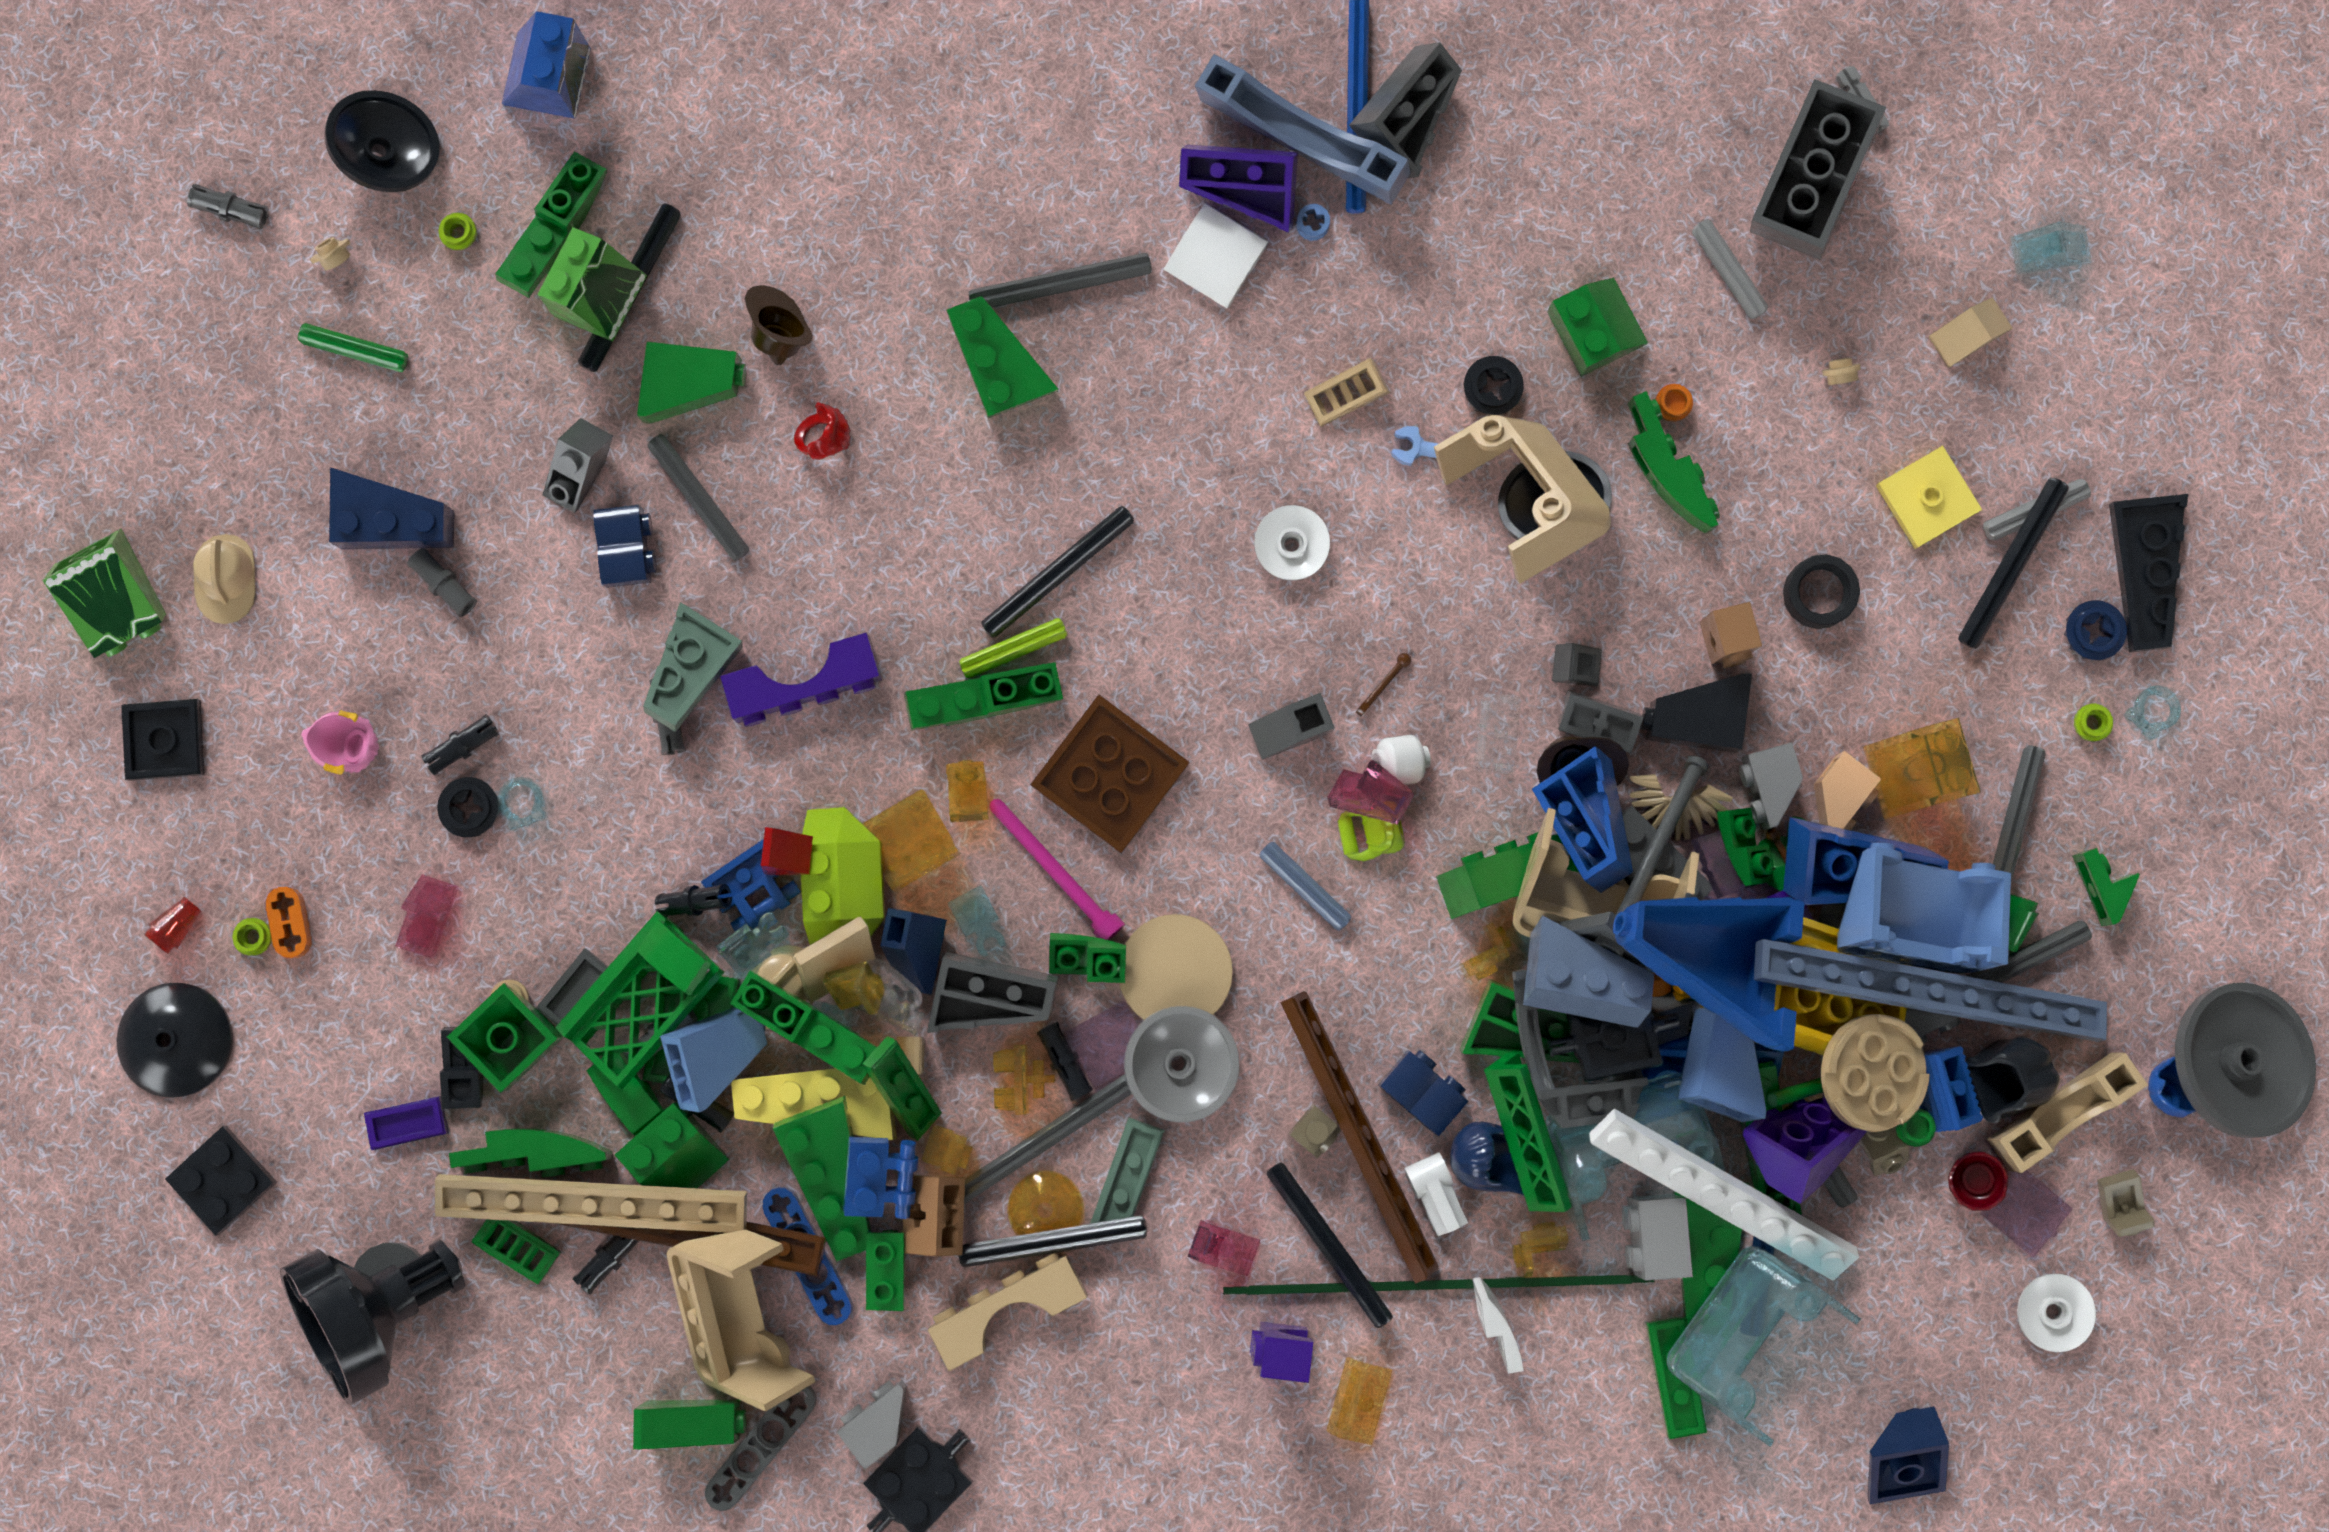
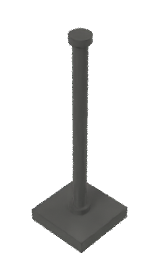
M1689 756L1684 764L1686 771L1616 915L1610 911L1560 922V925L1651 973L1653 971L1616 942L1615 934L1613 933V922L1618 913L1623 912L1627 907L1641 900L1700 776L1706 774L1709 765L1704 759L1697 756Z

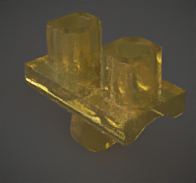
M1013 1045L1014 1049L993 1052L994 1073L1014 1072V1087L994 1088V1108L1015 1111V1115L1029 1114L1028 1083H1033V1098H1045L1044 1083H1055V1075H1044V1060H1032L1033 1075H1028L1027 1045Z

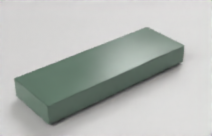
M1128 1117L1090 1224L1134 1217L1165 1130Z

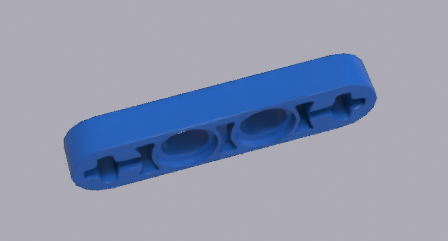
M778 1187L770 1190L765 1195L762 1207L772 1227L780 1228L779 1223L786 1221L781 1211L773 1212L771 1205L775 1203L774 1196L779 1194L781 1198L788 1197L791 1203L786 1207L790 1217L792 1218L798 1213L801 1218L800 1221L792 1222L784 1229L792 1230L799 1227L805 1229L808 1234L818 1236L798 1196L793 1190L787 1187ZM825 1249L822 1264L825 1265L828 1273L823 1283L814 1284L809 1281L806 1274L795 1273L819 1318L828 1325H838L850 1317L853 1303ZM832 1281H834L837 1289L830 1290L835 1301L842 1299L845 1304L840 1310L842 1316L838 1318L834 1313L828 1315L825 1312V1308L829 1305L826 1295L823 1294L818 1299L814 1292L826 1288Z

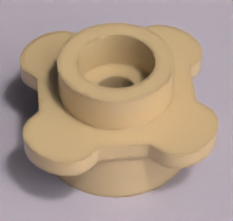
M330 237L316 246L315 250L318 254L310 259L311 263L320 262L326 271L339 266L351 255L346 248L350 244L349 239L339 241L334 237Z

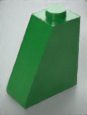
M647 342L637 416L643 423L652 424L737 397L738 386H744L746 364L741 363L742 359L736 351Z
M647 1400L634 1409L633 1450L734 1444L739 1440V1433H745L746 1410H740V1400Z

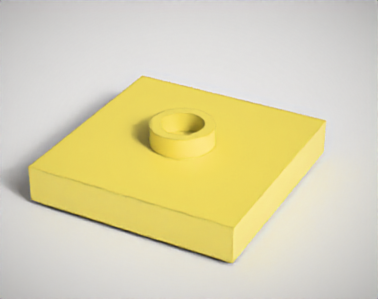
M1943 446L1876 485L1914 549L1982 510Z

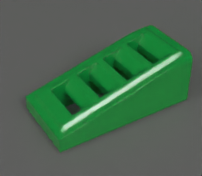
M486 1219L471 1243L538 1285L561 1254L560 1250L517 1221ZM500 1224L504 1227V1230L495 1243H493L489 1238ZM512 1233H514L518 1238L509 1251L506 1252L502 1248ZM527 1241L532 1245L522 1260L519 1261L515 1257ZM540 1249L545 1254L536 1268L532 1270L528 1265Z

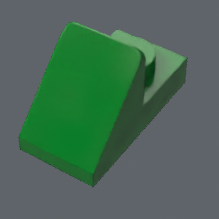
M2097 848L2072 855L2101 926L2119 923L2140 873L2129 874L2111 881L2109 877L2111 874L2110 864L2104 854H2099Z

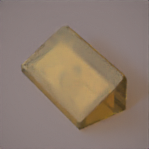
M1347 1357L1326 1431L1341 1439L1372 1445L1392 1369Z

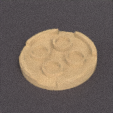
M1180 914L1156 917L1141 925L1125 943V983L1119 984L1126 1002L1142 1019L1145 1020L1157 1011L1175 1006L1194 1007L1213 1015L1227 998L1233 973L1230 953L1220 935L1205 922Z
M1865 1014L1849 1020L1832 1036L1823 1055L1821 1083L1828 1105L1844 1123L1864 1131H1884L1898 1124L1906 1123L1917 1112L1925 1098L1930 1074L1926 1073V1061L1922 1049L1924 1044L1912 1027L1892 1016Z

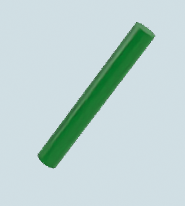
M1821 1077L1770 1092L1767 1096L1770 1106L1778 1107L1823 1093Z

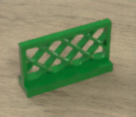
M658 911L555 1027L616 1087L622 1090L662 1045L660 1036L674 1031L725 973L683 933L684 931L676 923ZM658 919L669 924L684 941L696 946L712 963L708 968L709 972L703 981L696 986L691 995L684 993L676 986L665 987L666 978L637 952ZM657 971L656 988L641 990L642 979L648 972ZM680 993V1005L674 1012L664 1013L665 995ZM656 996L655 1014L640 1016L641 998ZM631 1000L630 1018L615 1020L616 1009L623 1001ZM654 1023V1035L647 1042L639 1043V1024ZM630 1026L629 1044L614 1046L615 1028ZM606 1029L605 1047L592 1049L587 1042L598 1030ZM629 1052L628 1064L618 1075L613 1070L614 1054Z

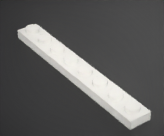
M1613 1109L1589 1133L1592 1145L1833 1281L1859 1258L1856 1246L1616 1109Z

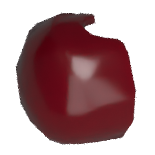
M1986 1152L1966 1153L1953 1163L1948 1176L1949 1190L1958 1204L1969 1210L1988 1211L1998 1206L2006 1197L2008 1188L2007 1170L1998 1158Z

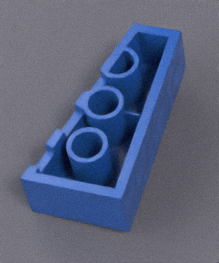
M1790 817L1783 891L1794 899L1803 901L1804 905L1847 903L1862 852L1871 848L1872 843H1890L1895 845V850L1902 853L1903 861L1948 869L1949 861L1927 847Z

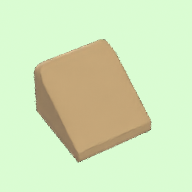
M896 1037L898 1044L919 1076L924 1073L925 1039L923 1037Z

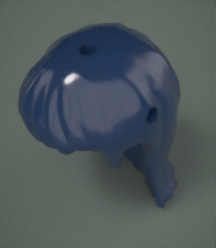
M1484 1121L1472 1122L1456 1134L1450 1150V1165L1454 1175L1461 1183L1479 1191L1512 1192L1524 1196L1501 1125Z

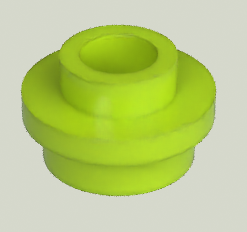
M457 212L447 215L441 221L438 233L440 240L446 247L452 250H464L475 241L477 228L474 221L468 215ZM456 227L464 228V234L460 238L452 236L453 230Z
M2096 703L2088 704L2081 707L2075 714L2074 728L2077 734L2084 740L2091 742L2100 741L2111 733L2113 717L2110 711L2103 705ZM2089 716H2093L2098 720L2097 729L2093 730L2088 727L2087 719Z
M246 918L240 921L232 935L235 948L240 953L248 956H257L264 953L272 942L269 925L258 918ZM252 930H256L259 934V939L255 944H251L247 938Z

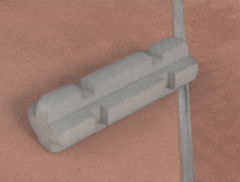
M1854 66L1846 67L1836 75V80L1842 89L1877 103L1865 82L1859 81L1861 76ZM1885 115L1883 116L1877 134L1881 133L1889 126V122Z

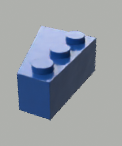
M1595 746L1532 788L1545 813H1547L1548 808L1556 810L1553 824L1555 831L1584 881L1602 893L1633 873L1612 760Z

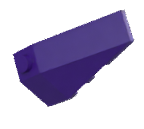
M1823 1092L1822 1098L1806 1102L1804 1099L1795 1101L1790 1109L1779 1112L1774 1108L1766 1111L1765 1119L1754 1120L1744 1129L1743 1137L1766 1183L1801 1204L1821 1187L1867 1131L1851 1127L1840 1120L1828 1105Z

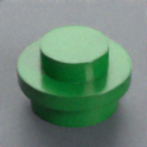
M1921 1108L1906 1123L1895 1126L1899 1139L1904 1144L1912 1147L1928 1144L1933 1139L1936 1131L1933 1117Z

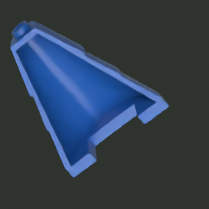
M1697 897L1638 901L1627 907L1623 912L1618 913L1613 922V933L1615 934L1616 942L1669 985L1678 986L1708 1011L1717 1014L1742 1034L1764 1047L1781 1052L1794 1049L1797 1012L1784 1007L1774 1011L1776 984L1754 980L1756 942L1762 939L1788 944L1801 939L1804 915L1803 901L1794 900L1791 897L1742 899L1737 897L1699 901Z

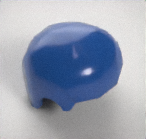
M2175 1056L2160 1062L2153 1068L2148 1081L2149 1096L2154 1105L2164 1114L2184 1118L2196 1112L2182 1089L2176 1069Z

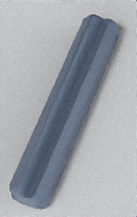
M1270 842L1263 848L1259 854L1260 858L1335 930H1342L1350 922L1351 915L1275 842Z

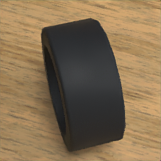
M1828 554L1811 556L1795 566L1786 577L1783 588L1784 604L1791 617L1803 626L1814 629L1830 628L1849 617L1856 608L1860 596L1859 579L1852 567L1841 558ZM1812 571H1829L1838 577L1843 586L1842 602L1837 609L1830 613L1819 614L1812 612L1804 606L1800 599L1799 588L1801 581Z

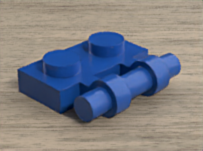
M764 839L701 881L704 887L717 886L719 884L729 886L731 893L718 895V898L732 897V903L729 908H720V911L725 914L736 906L742 914L730 923L737 935H740L750 927L753 930L763 924V918L778 908L781 910L791 905L790 900L802 892L794 880L781 888L775 880L780 875H765L763 873L761 860ZM765 887L770 896L752 907L747 898Z
M849 1137L843 1206L844 1216L883 1217L884 1202L896 1204V1218H910L911 1205L915 1203L916 1190L912 1188L913 1175L918 1170L919 1157L915 1155V1141L903 1140L900 1144V1153H889L888 1138ZM887 1169L898 1171L897 1186H886Z

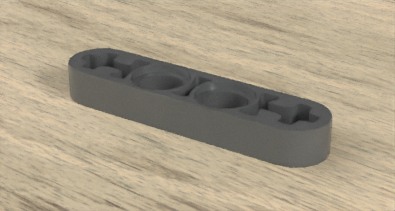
M811 1386L801 1390L807 1395L804 1402L808 1407L807 1409L798 1407L790 1416V1418L797 1421L794 1426H792L786 1416L775 1411L780 1406L784 1412L793 1401L791 1397L769 1409L707 1484L705 1498L710 1507L715 1510L725 1511L737 1504L816 1406L817 1397ZM776 1420L783 1425L784 1436L780 1441L771 1442L765 1438L763 1426L767 1421ZM748 1450L756 1453L759 1458V1466L755 1471L745 1472L739 1467L738 1457L741 1452ZM730 1467L736 1477L747 1483L745 1486H742L738 1480L729 1491L733 1497L732 1500L725 1497L719 1501L715 1497L718 1490L714 1486L716 1483L723 1486L731 1478L732 1474L726 1472V1469Z

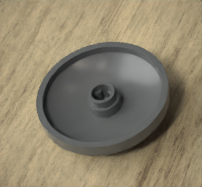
M2232 983L2218 986L2196 998L2180 1021L2175 1040V1062L2179 1081L2187 1099L2206 1122L2231 1136L2259 1138L2275 1135L2286 1130L2302 1116L2314 1091L2316 1081L2315 1053L2311 1038L2303 1021L2292 1006L2282 997L2265 987L2251 983Z

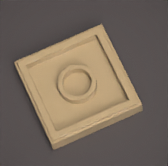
M857 917L794 955L804 994L811 1004L877 965L869 929L861 917Z

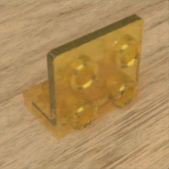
M922 789L862 823L882 842L884 878L894 892H898L961 854L929 797Z

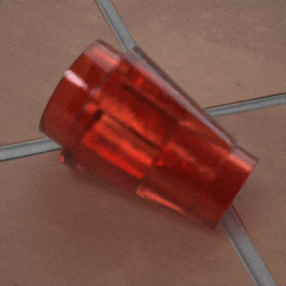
M183 897L179 902L148 924L150 928L144 935L169 954L174 947L176 949L179 948L198 918L197 916L202 911L186 897Z

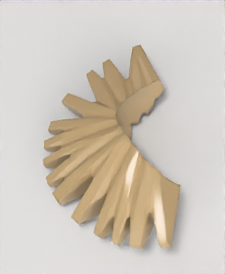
M1655 774L1631 776V782L1646 787V789L1630 793L1631 798H1638V800L1631 802L1632 806L1650 807L1641 815L1646 820L1654 817L1651 825L1657 829L1673 796H1664ZM1709 784L1694 790L1675 827V840L1680 841L1681 833L1685 840L1691 839L1690 819L1700 835L1704 833L1701 817L1711 827H1714L1715 823L1711 817L1718 820L1715 810H1728L1718 801L1731 802L1733 797Z

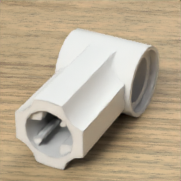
M1439 1152L1404 1168L1417 1199H1421L1437 1236L1450 1233L1468 1223L1451 1186L1453 1184L1451 1175Z

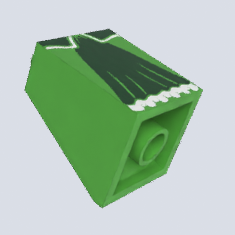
M572 227L537 295L554 317L613 342L647 275L603 239Z
M122 529L55 563L42 580L93 658L103 653L107 657H111L124 650L128 646L126 641L137 635L144 639L162 628L159 623L163 621L166 612Z

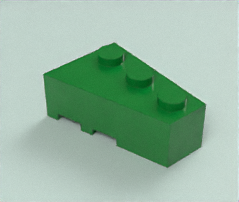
M982 296L946 309L988 419L1058 392V387Z

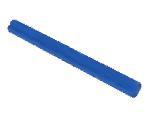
M1349 0L1347 133L1356 136L1357 134L1349 124L1368 103L1369 0ZM1346 181V211L1352 214L1364 213L1366 210V191Z

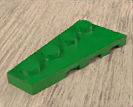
M845 1096L777 1121L772 1128L824 1237L827 1238V1243L836 1262L866 1251V1232H871L869 1217L844 1216L843 1212L849 1137H853L852 1128L849 1126L848 1107Z

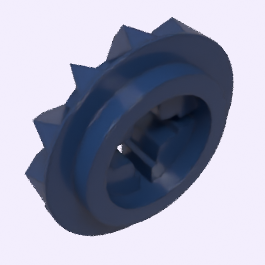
M2101 600L2084 602L2076 606L2066 619L2067 624L2064 635L2070 643V649L2081 655L2082 659L2100 661L2110 658L2122 648L2126 640L2127 626L2121 612L2108 602ZM2096 620H2099V630L2106 636L2096 637L2093 642H2090V632L2083 626L2093 625Z

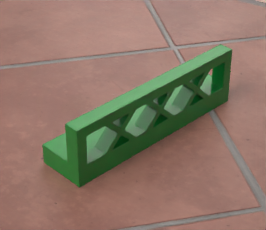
M1506 1053L1485 1068L1484 1072L1528 1210L1566 1212L1572 1205L1531 1081L1527 1064H1522L1519 1053Z

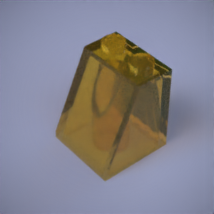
M1959 718L1921 727L1863 746L1869 770L1881 778L1875 789L1879 791L1877 797L1884 819L1981 793Z

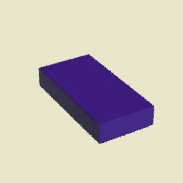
M441 1096L364 1113L371 1150L449 1134L445 1110L442 1109Z

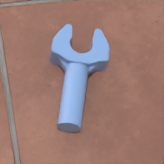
M1406 426L1395 431L1394 436L1396 438L1407 439L1412 443V449L1409 451L1392 449L1391 456L1399 463L1411 466L1413 461L1420 456L1436 458L1434 446L1438 443L1424 441L1419 434L1418 427Z

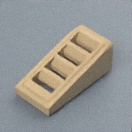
M1369 358L1304 392V395L1319 425L1322 427L1389 394L1390 391L1377 364L1373 359ZM1367 372L1374 387V390L1368 392L1360 376ZM1353 379L1361 395L1357 399H1354L1347 384V381ZM1338 385L1347 402L1343 406L1340 405L1332 389ZM1324 392L1334 409L1330 413H1327L1319 397Z

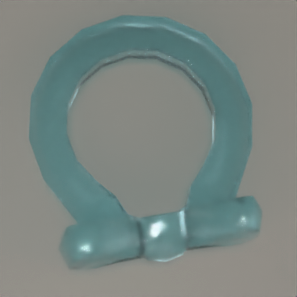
M2159 685L2150 686L2139 693L2135 700V705L2125 711L2124 717L2135 723L2142 730L2146 740L2150 741L2158 738L2161 733L2160 731L2166 730L2177 723L2181 714V706L2175 693L2167 687ZM2148 696H2161L2169 704L2170 716L2165 722L2149 723L2143 716L2144 705Z
M524 777L512 778L504 783L499 790L498 808L503 816L510 821L508 828L511 831H516L548 818V814L542 810L544 804L543 792L539 785L531 779ZM520 785L529 787L535 797L531 815L520 818L511 812L506 804L509 791Z

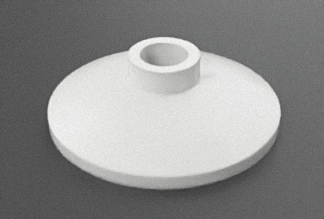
M1287 505L1271 511L1262 519L1255 534L1254 546L1257 558L1266 571L1277 578L1294 581L1305 579L1322 567L1329 553L1330 537L1325 523L1315 512L1302 506ZM1295 539L1299 544V548L1293 552L1288 551L1284 546L1285 541Z
M2053 1273L2040 1276L2026 1286L2018 1301L2017 1317L2024 1335L2034 1345L2051 1352H2066L2077 1348L2090 1336L2095 1325L2096 1308L2090 1292L2081 1282L2064 1274ZM2055 1304L2058 1307V1315L2050 1319L2046 1311L2050 1305Z

